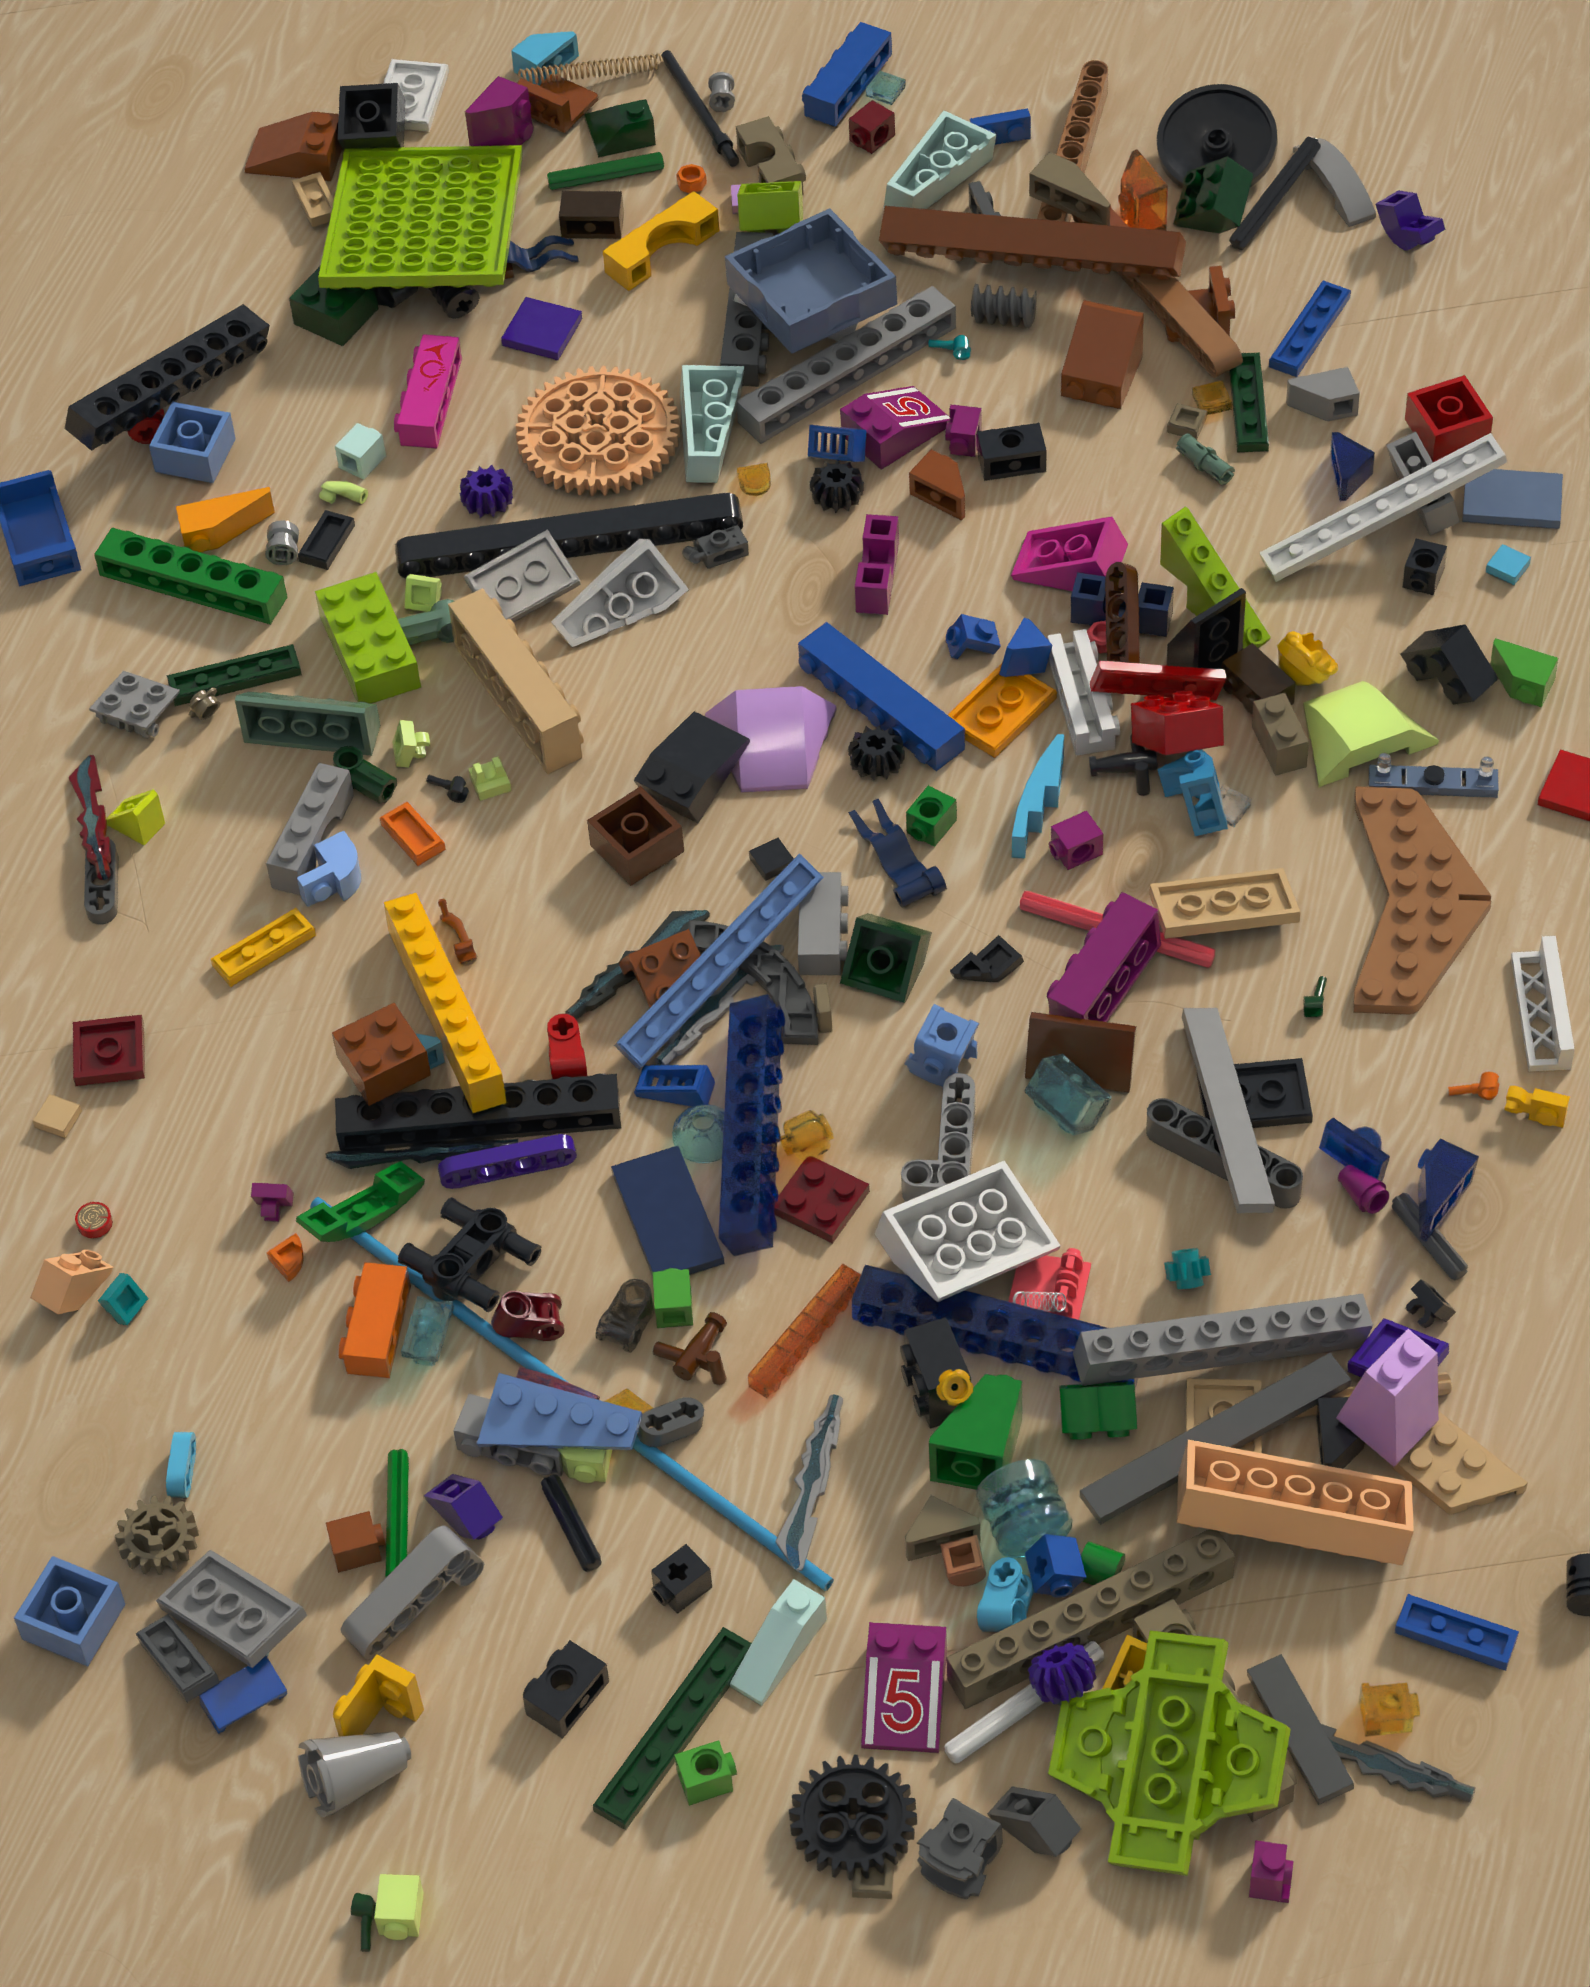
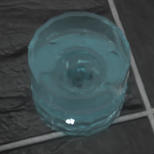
M1030 1459L1007 1464L987 1476L976 1490L978 1503L985 1519L990 1522V1531L996 1540V1546L1005 1557L1024 1558L1025 1552L1044 1534L1067 1537L1072 1529V1517L1066 1509L1064 1499L1058 1494V1485L1052 1471L1044 1461Z

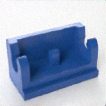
M265 1656L253 1668L247 1666L223 1679L219 1684L199 1695L202 1709L205 1711L216 1732L220 1734L230 1724L276 1698L280 1700L288 1693L268 1657Z

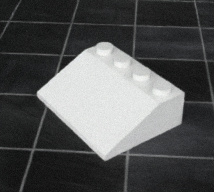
M1005 1161L883 1211L875 1231L876 1237L892 1262L937 1302L1055 1252L1061 1247Z

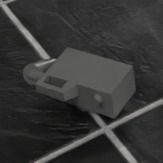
M738 525L724 530H716L710 535L698 538L693 541L694 547L686 546L682 551L683 556L693 564L699 563L702 559L707 569L749 555L748 541Z

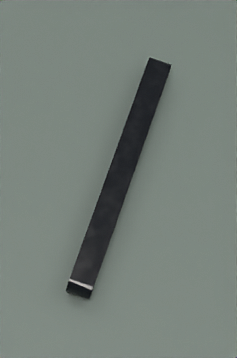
M719 493L407 536L397 541L395 544L397 570L401 577L406 579L409 574L434 577L473 571L547 529L564 556L572 558L627 550L639 539H650L654 546L695 541L698 538L710 535L716 530H724L736 525L742 529L744 523L738 497L732 493Z

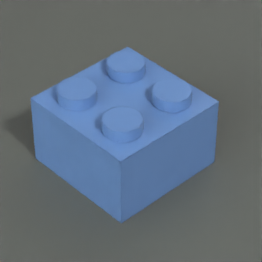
M172 402L149 445L155 472L214 483L236 439L231 413Z
M52 1556L16 1613L14 1620L22 1640L89 1666L124 1608L125 1601L118 1582Z

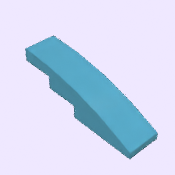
M1064 734L1056 735L1040 757L1026 783L1017 808L1012 832V858H1025L1028 832L1042 833L1045 807L1058 808L1064 760Z

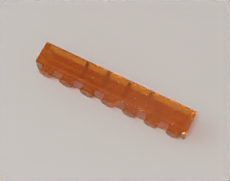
M842 1263L748 1374V1385L751 1389L766 1398L772 1392L775 1393L779 1389L781 1381L786 1376L792 1374L797 1362L806 1357L813 1343L819 1342L824 1330L833 1325L836 1316L846 1310L851 1298L860 1293L862 1289L860 1273Z

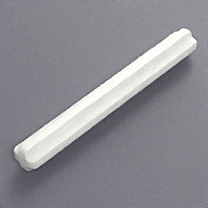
M1090 1641L1083 1646L1090 1658L1093 1659L1095 1666L1104 1660V1652L1095 1641ZM1029 1684L947 1742L944 1746L946 1755L954 1764L960 1763L1044 1702L1041 1701L1035 1689Z

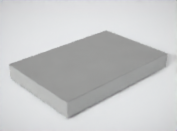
M548 529L464 575V579L472 592L483 588L490 599L495 598L498 601L505 619H511L513 622L581 585L580 579Z

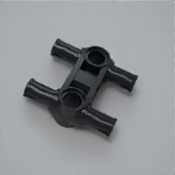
M451 1197L444 1203L441 1209V1218L449 1220L462 1229L438 1255L431 1256L415 1247L412 1243H406L398 1255V1263L420 1273L425 1283L432 1286V1291L438 1299L454 1301L465 1298L483 1308L484 1311L491 1312L498 1303L500 1292L487 1287L477 1280L501 1254L506 1252L529 1266L534 1265L541 1254L542 1247L518 1235L515 1227L507 1222V1217L501 1210L486 1208L475 1211Z

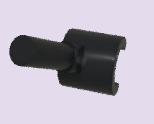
M432 775L427 776V783L448 790L447 796L450 800L457 803H463L466 800L469 790L465 787L466 782L463 777L456 776L451 781Z

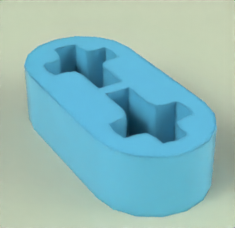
M174 1432L166 1476L167 1496L173 1498L189 1497L196 1457V1436L194 1432Z

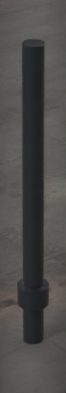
M669 50L664 51L661 56L665 65L712 137V144L716 151L724 156L731 167L738 165L740 159L733 149V142L726 133L721 131L672 52Z

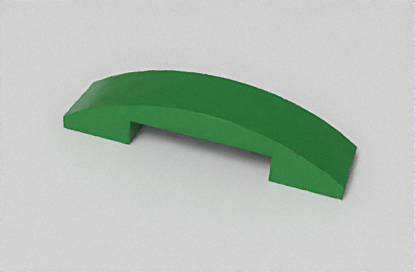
M399 1161L376 1173L372 1186L331 1208L322 1202L298 1215L296 1222L321 1242L345 1240L371 1229L399 1210L424 1186L425 1179L402 1161Z

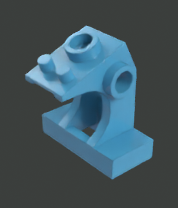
M1202 749L1190 751L1185 756L1158 769L1165 797L1183 793L1195 836L1228 829L1220 785L1213 759ZM1193 796L1200 799L1195 806L1192 799Z

